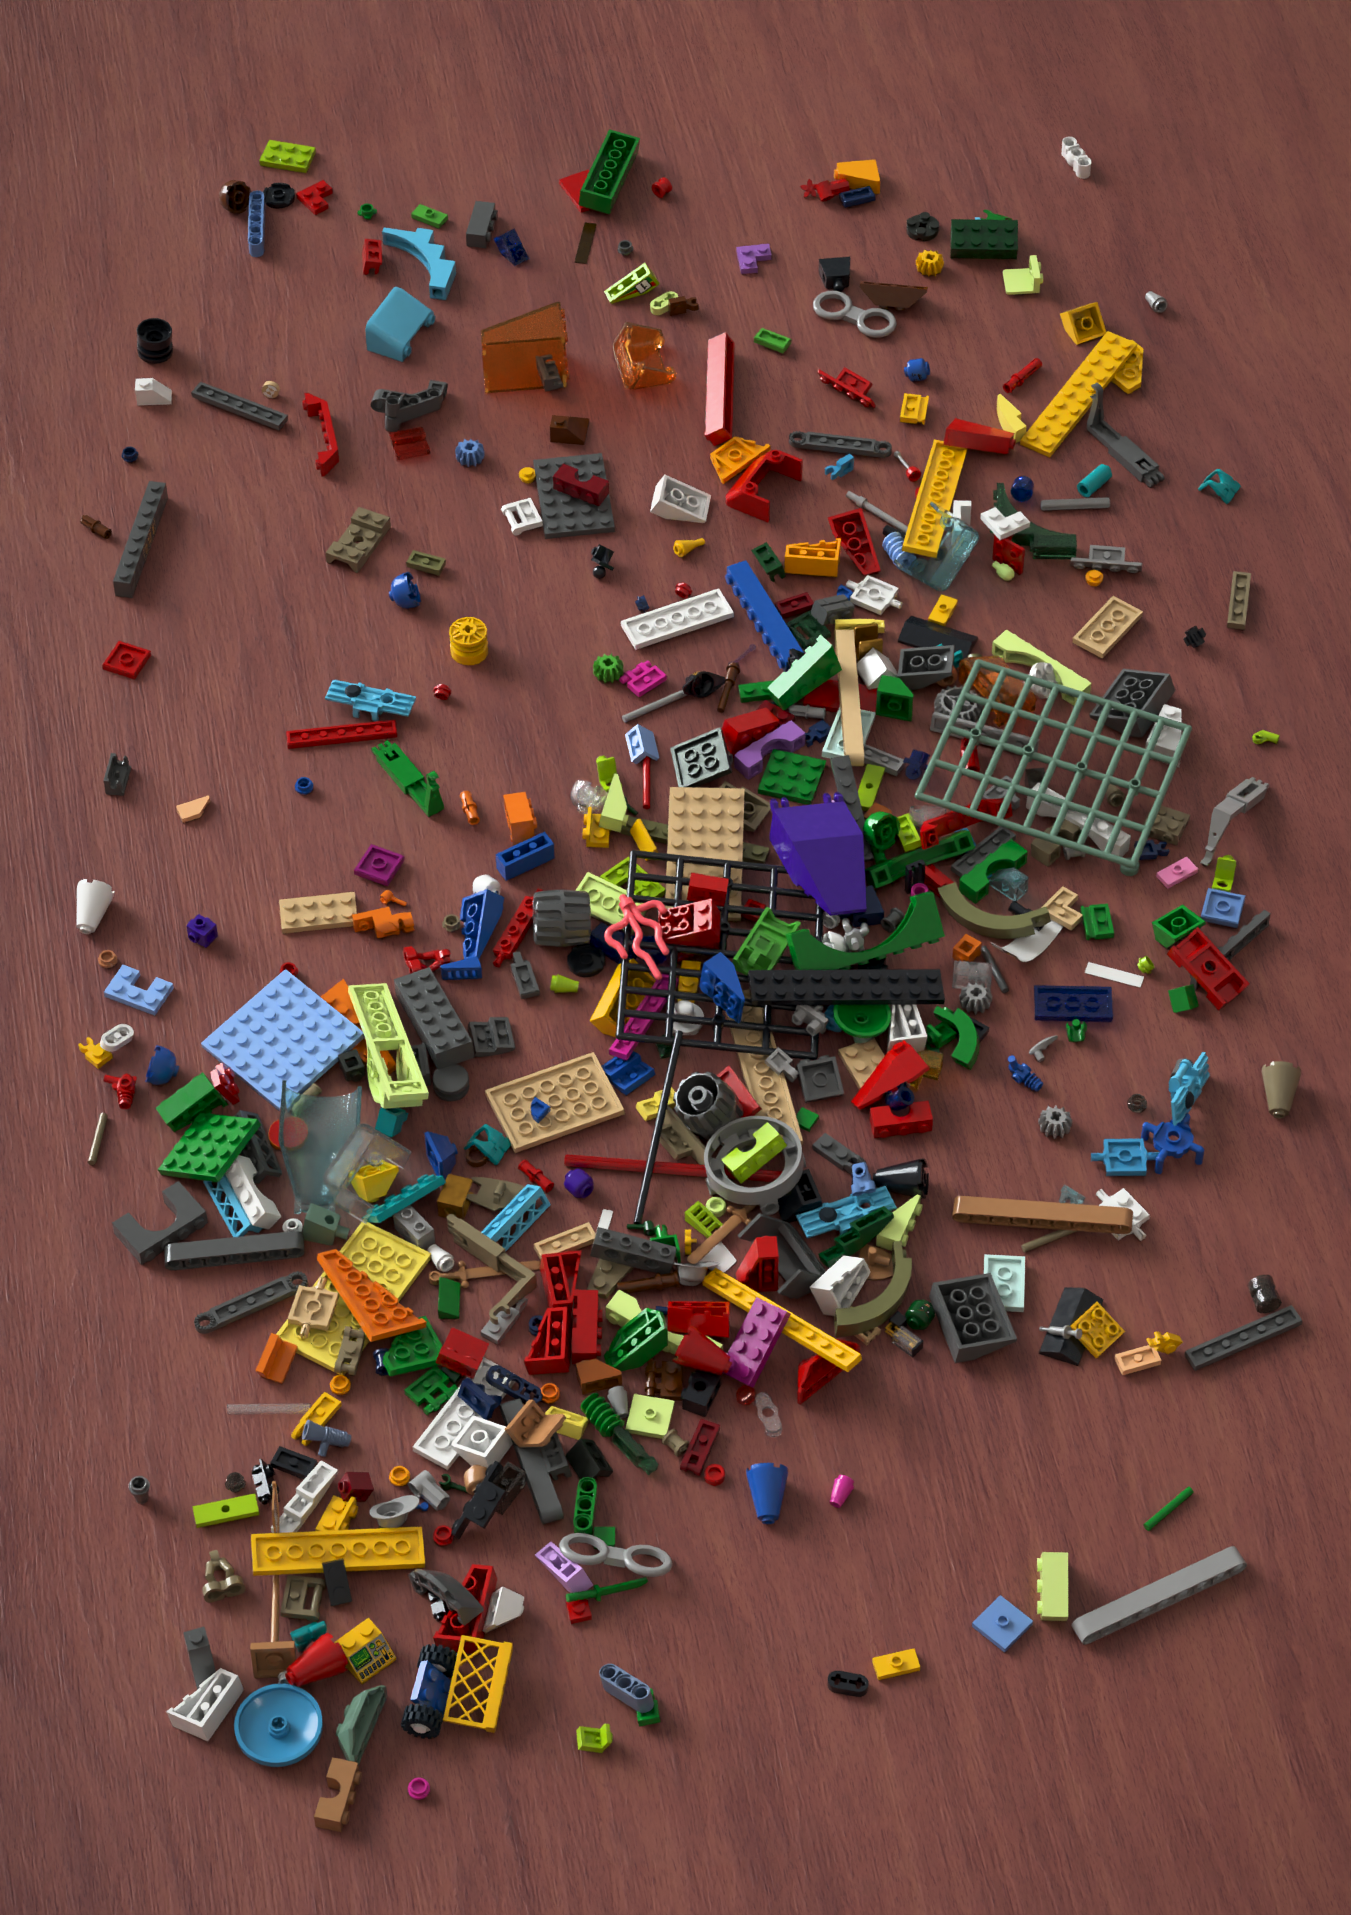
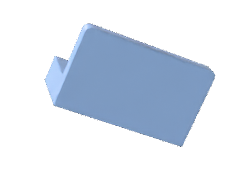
M637 724L625 734L631 762L638 764L646 756L656 761L659 759L652 731Z

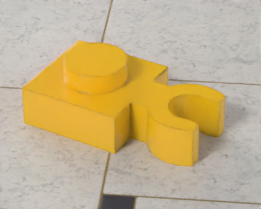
M89 1037L86 1038L87 1046H83L81 1043L78 1044L79 1050L85 1053V1059L97 1069L113 1058L111 1052L102 1049L100 1043L94 1045L93 1040Z
M1159 1331L1154 1332L1155 1338L1146 1339L1150 1347L1165 1354L1174 1352L1183 1343L1180 1336L1169 1332L1162 1335Z

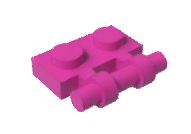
M647 660L636 665V668L632 671L628 670L625 672L624 676L620 677L619 680L622 684L627 682V688L636 696L641 697L666 681L667 675L656 665L651 667L650 661Z

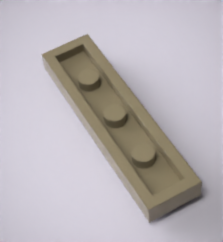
M1233 571L1227 628L1245 630L1251 573Z

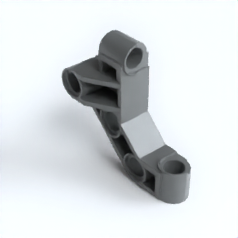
M430 380L428 389L415 394L378 389L375 391L370 405L373 410L385 413V429L389 432H396L400 429L401 423L439 410L446 397L448 383Z

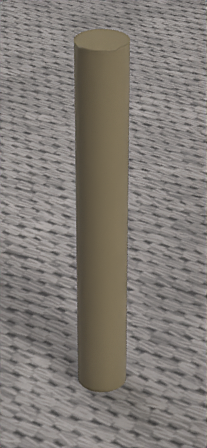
M101 1113L99 1116L88 1159V1164L90 1165L96 1164L108 1117L106 1113Z
M1057 1230L1021 1245V1248L1025 1253L1077 1231Z

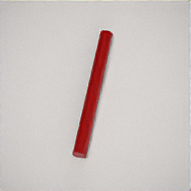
M648 756L643 759V808L646 810L650 809V757Z

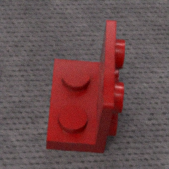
M994 534L992 560L1000 564H1007L1014 572L1021 575L1024 568L1025 549L1011 541L1013 535L999 540Z
M451 1328L438 1354L436 1363L474 1379L489 1343L456 1328Z

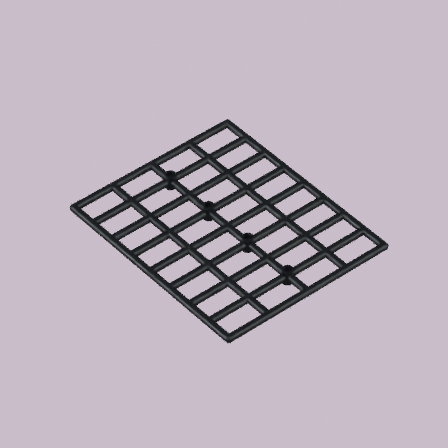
M638 850L630 851L626 896L631 897L635 903L658 900L665 906L672 907L694 903V901L682 900V886H689L690 878H683L684 863L724 867L723 878L729 879L724 907L716 905L721 912L719 949L666 944L670 951V966L657 967L661 974L669 975L668 990L627 986L628 971L652 972L648 965L629 963L630 948H632L633 940H631L632 927L630 924L624 927L623 947L628 957L621 960L616 1038L624 1041L673 1046L674 1022L712 1026L714 1030L713 1042L682 1039L681 1046L770 1056L776 1050V1048H770V1032L811 1036L810 1052L781 1050L790 1058L817 1060L819 1033L812 1036L807 1032L806 1028L771 1024L772 1009L796 1011L797 1005H751V999L745 998L744 1006L764 1008L763 1023L741 1021L738 1024L734 1020H725L723 1009L715 1005V1015L713 1018L674 1014L675 999L714 1003L713 999L707 994L676 991L677 976L701 978L702 970L677 968L678 953L715 956L721 952L727 958H734L738 951L726 950L728 936L747 937L751 930L730 928L728 913L761 916L765 910L763 908L729 905L731 890L769 894V908L775 918L816 922L814 938L823 943L824 910L818 904H816V914L776 910L777 895L808 899L815 898L807 896L804 893L805 890L777 888L778 873L788 874L784 866ZM637 858L676 862V877L636 873ZM731 868L771 872L770 887L733 883ZM635 880L675 884L674 899L634 895ZM641 941L640 943L641 949L661 951L655 942ZM781 956L778 961L781 964L794 965L792 957ZM737 974L739 982L749 983L747 975ZM627 994L667 998L666 1013L626 1009ZM625 1017L666 1021L665 1037L624 1033ZM723 1027L763 1031L762 1047L721 1043Z

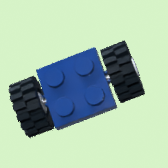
M428 1644L421 1649L417 1663L419 1670L410 1699L415 1706L413 1704L406 1706L401 1721V1728L404 1731H408L409 1735L414 1734V1737L421 1736L422 1739H425V1737L432 1739V1737L436 1738L440 1733L451 1685L450 1679L453 1676L457 1658L455 1651H450L449 1647L443 1648V1645L438 1647L436 1644L431 1646Z

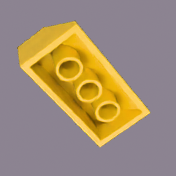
M634 959L629 960V963L638 964ZM621 963L618 964L590 1019V1022L600 1032L612 1037H616ZM628 971L627 986L651 988L656 981L647 972ZM627 994L626 1009L636 1010L645 995ZM625 1017L624 1027L631 1017Z

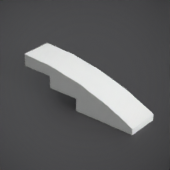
M323 1461L316 1465L296 1488L295 1496L284 1507V1513L279 1518V1533L297 1532L335 1479L338 1474L337 1469ZM273 1526L271 1527V1532H272V1533H274V1528H273Z

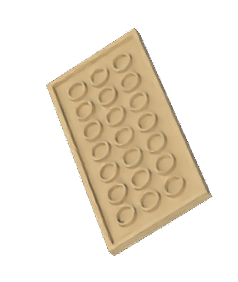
M670 787L667 854L743 862L745 789ZM667 861L666 876L676 877V862ZM684 863L683 878H690L691 873L723 878L724 867ZM731 868L733 883L742 884V869ZM666 883L665 898L674 899L675 884ZM682 886V900L687 899L689 886ZM731 890L729 905L741 906L742 891ZM665 906L666 909L673 908L672 906ZM728 913V921H741V914Z

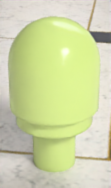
M997 561L992 564V567L997 570V575L1003 580L1010 581L1014 578L1015 572L1007 564H1000Z

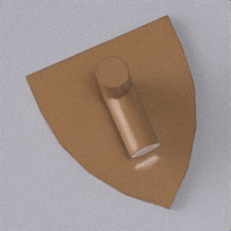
M868 1244L861 1248L859 1258H864L871 1271L866 1280H884L893 1277L891 1254L881 1248Z

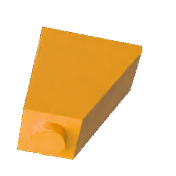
M876 159L837 163V170H834L835 180L845 178L849 182V188L851 189L870 186L875 194H880V177Z

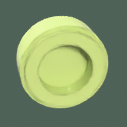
M712 1197L707 1201L706 1208L715 1217H720L726 1212V1202L720 1197Z

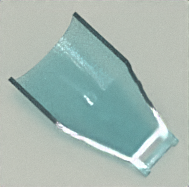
M282 1080L278 1141L294 1194V1214H300V1212L307 1213L310 1203L335 1212L336 1198L359 1145L361 1086H358L353 1093L344 1096L316 1097L294 1092L287 1088L286 1080Z

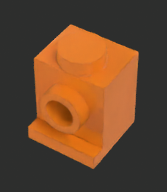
M965 934L953 947L952 958H954L958 965L965 964L969 966L977 956L981 955L982 942Z

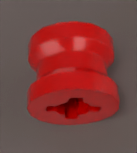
M662 177L658 182L652 184V191L658 198H662L666 193L672 191V185L667 178Z

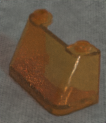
M630 322L624 323L613 343V353L626 389L636 390L666 385L676 379L674 367L669 366L665 369L659 351L665 343L661 329Z
M997 655L967 657L959 662L958 681L964 687L977 659L1005 668L1009 667L1004 659ZM980 667L973 685L985 699H988L999 673ZM1006 676L995 702L1014 707L1024 686L1023 682ZM1029 691L1021 710L1027 712L1035 710L1037 698L1033 692ZM992 708L991 712L994 711L997 717L994 719L995 724L998 727L1007 724L1011 714Z

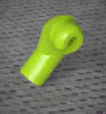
M1261 730L1252 736V740L1255 744H1262L1267 741L1277 744L1280 735Z

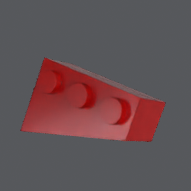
M767 708L725 719L722 730L727 751L733 755L734 759V755L738 751L760 740L767 733L776 730L780 720Z
M777 1236L756 1237L736 1271L737 1281L756 1292L778 1291L779 1255Z
M582 1250L542 1254L540 1272L548 1308L568 1307L571 1316L574 1300L573 1293L576 1288Z
M574 1290L572 1364L601 1357V1344H598V1339H602V1327H599V1322H603V1310H599L598 1290Z
M668 1301V1331L676 1334L691 1333L688 1328L692 1325L704 1335L729 1338L730 1302Z
M568 1307L547 1308L538 1328L539 1332L536 1339L532 1341L529 1355L524 1360L529 1375L569 1372L572 1319Z

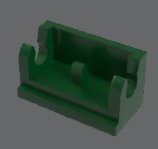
M767 542L751 550L772 582H775L774 576L776 574L781 579L786 577L783 565Z

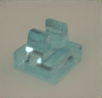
M1064 1184L1062 1187L1060 1203H1065L1066 1200L1070 1199V1204H1082L1085 1200L1083 1195Z

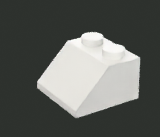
M472 1416L451 1444V1448L471 1466L480 1465L488 1468L495 1461L500 1462L513 1443L511 1437L504 1430L505 1426Z

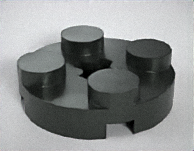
M922 212L907 219V234L910 238L930 241L937 237L939 222L936 218L930 216L928 212Z

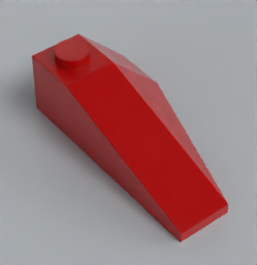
M862 508L828 517L833 536L841 538L842 548L862 575L867 576L881 572Z
M904 1040L898 1042L888 1051L852 1099L851 1103L861 1110L880 1100L883 1093L890 1091L893 1093L898 1090V1085L906 1081L908 1084L915 1081L930 1068L910 1044Z

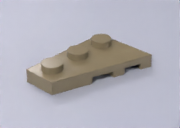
M599 1259L587 1290H598L599 1297L607 1299L617 1288V1283H620L627 1273L630 1274L634 1267Z

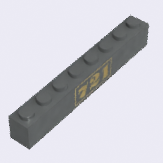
M149 481L113 579L115 596L133 598L168 500L166 483Z

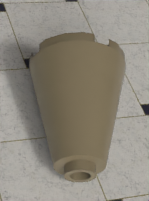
M1274 1061L1270 1062V1066L1266 1067L1265 1064L1262 1067V1077L1269 1113L1278 1119L1289 1115L1301 1077V1068L1299 1066L1298 1068L1293 1067V1063Z

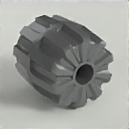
M562 889L534 893L532 918L533 939L536 945L565 947L589 943L591 908L588 892Z
M708 1071L706 1073L694 1072L687 1079H682L677 1092L673 1096V1101L676 1103L674 1109L684 1125L699 1138L703 1137L707 1141L718 1129L743 1116V1107L733 1089L714 1073Z

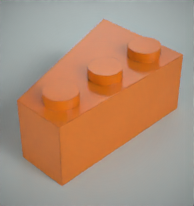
M526 792L503 795L508 828L511 831L510 838L513 846L534 837L537 821L534 816L531 799H527Z

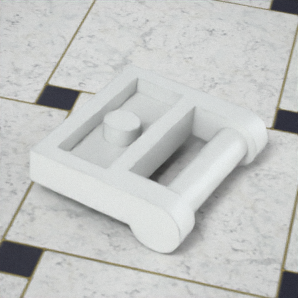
M531 498L509 503L501 508L515 536L520 535L523 531L543 526L542 519ZM513 511H517L522 523H517L512 513Z

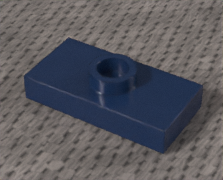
M870 186L839 193V198L845 208L876 200V196Z

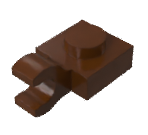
M685 296L668 299L670 316L686 313V309L691 311L699 310L696 297L686 299Z

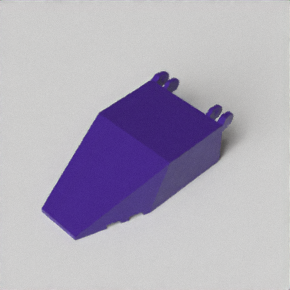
M839 792L834 793L835 802L831 801V796L828 793H824V803L793 807H789V801L784 797L781 798L782 808H779L775 798L771 799L770 807L773 815L769 839L792 882L797 887L801 886L807 896L814 897L816 899L815 903L830 916L866 912L863 833L845 804L842 794Z

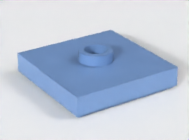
M1208 888L1200 918L1205 922L1238 928L1245 895Z
M1001 1595L972 1622V1627L1004 1653L1033 1625V1620Z

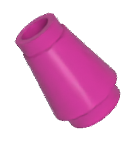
M839 1475L835 1479L829 1502L832 1506L841 1508L854 1489V1481L850 1477Z

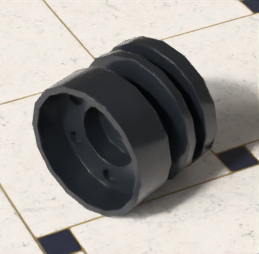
M159 318L143 320L136 329L138 356L143 361L152 364L167 361L173 353L171 325Z

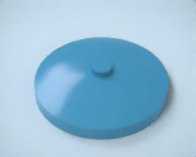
M290 1684L264 1686L252 1692L238 1708L234 1721L236 1740L242 1752L248 1758L261 1765L283 1767L297 1763L307 1757L320 1741L323 1731L320 1707L314 1697L300 1687Z

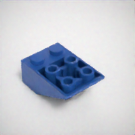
M720 952L703 963L699 987L731 1019H734L739 1024L741 1022L745 997L734 964Z

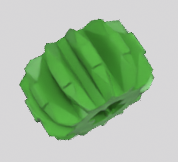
M612 653L609 656L605 654L603 657L598 656L593 664L594 676L597 677L598 681L603 680L604 683L607 681L613 683L614 680L619 681L620 676H623L622 660L618 656L613 657Z

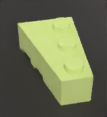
M1042 1552L1041 1558H1037V1571H1040V1580H1037V1593H1040V1601H1037V1614H1041V1620L1067 1621L1068 1553Z

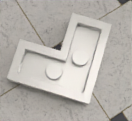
M994 507L981 513L980 517L999 540L1030 527V521L1021 512L1005 518Z

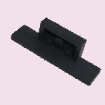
M495 1461L488 1466L482 1483L477 1484L473 1498L465 1504L460 1519L454 1522L451 1534L455 1538H461L470 1521L485 1529L507 1494L505 1490L494 1484L503 1469L499 1462Z

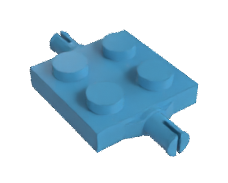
M1144 1138L1104 1139L1103 1153H1091V1161H1103L1106 1168V1176H1146L1147 1160H1156L1159 1152H1147L1144 1147Z

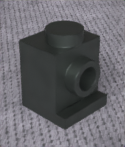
M357 1049L338 1055L339 1067L346 1081L352 1080L357 1082L365 1076L364 1064Z

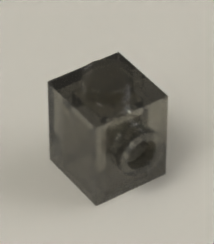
M1044 768L1025 769L1024 782L1026 788L1032 789L1038 782H1042L1045 775Z

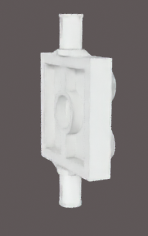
M869 575L858 584L850 580L846 583V587L855 590L850 597V601L876 614L882 615L889 606L900 609L903 605V602L894 599L898 594L899 588Z
M1124 1188L1112 1196H1108L1103 1189L1098 1190L1096 1196L1103 1201L1099 1206L1124 1207L1133 1211L1132 1231L1128 1234H1111L1118 1241L1132 1233L1140 1241H1142V1238L1145 1239L1146 1234L1140 1229V1226L1150 1219V1215Z

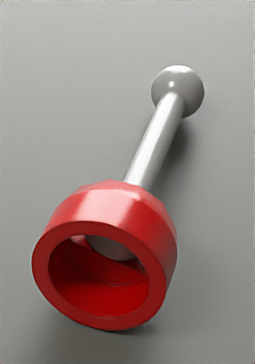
M895 451L894 457L898 458L907 468V478L911 482L917 481L921 477L920 470L915 466L909 467L900 456L901 453Z

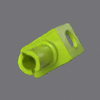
M599 756L596 760L599 782L603 790L608 792L610 786H607V784L612 782L614 773L617 774L616 762L614 757Z
M1225 855L1223 858L1218 857L1212 889L1231 892L1237 862L1231 855ZM1223 883V884H1226L1227 886H1226V887H1221V886H1219V885H1217V884Z

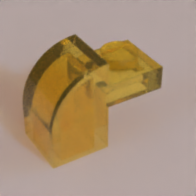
M929 1050L917 1052L930 1069L910 1083V1090L918 1092L922 1077L938 1081L943 1067L944 1054Z

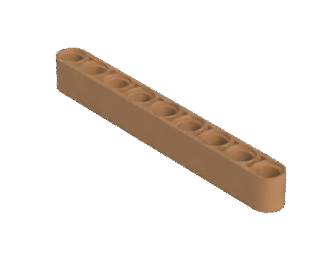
M957 1196L954 1199L952 1218L962 1223L1128 1234L1132 1231L1133 1211L1124 1207Z

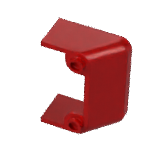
M771 450L755 459L726 494V505L768 523L770 521V501L757 496V485L769 470L801 482L803 460L780 450Z

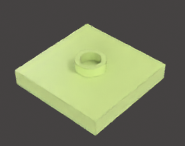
M634 1394L625 1433L663 1439L669 1431L675 1401Z

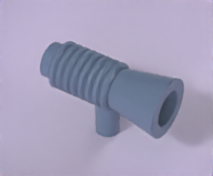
M308 1419L304 1425L302 1439L321 1441L318 1455L326 1457L329 1444L341 1448L344 1446L348 1447L351 1442V1435L346 1431L327 1426L323 1427Z

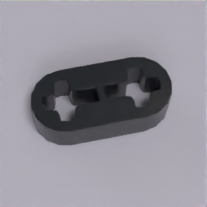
M833 1671L828 1676L827 1686L831 1692L862 1697L868 1692L869 1681L861 1674ZM836 1679H840L839 1685L834 1684ZM857 1683H862L860 1689L856 1688Z

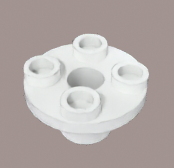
M1036 663L1032 666L1030 674H1028L1057 683L1053 666L1050 663ZM1032 684L1030 688V693H1034L1041 699L1048 698L1051 689Z
M681 1000L675 1004L674 1014L704 1017L701 1008L688 1000ZM674 1022L673 1033L679 1030L683 1032V1035H696L702 1025Z

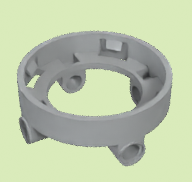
M748 1116L729 1122L712 1135L704 1152L707 1174L706 1183L710 1195L719 1194L724 1199L737 1204L759 1205L762 1214L767 1216L773 1215L779 1210L778 1199L795 1187L801 1178L803 1168L806 1167L801 1142L795 1131L786 1123L766 1116ZM768 1122L779 1134L783 1135V1140L787 1144V1147L781 1151L785 1160L783 1172L776 1180L761 1187L748 1188L733 1183L725 1174L722 1159L736 1147L742 1152H747L754 1148L756 1140L752 1134ZM722 1145L723 1147L717 1154L716 1159L712 1158L711 1156L717 1147Z

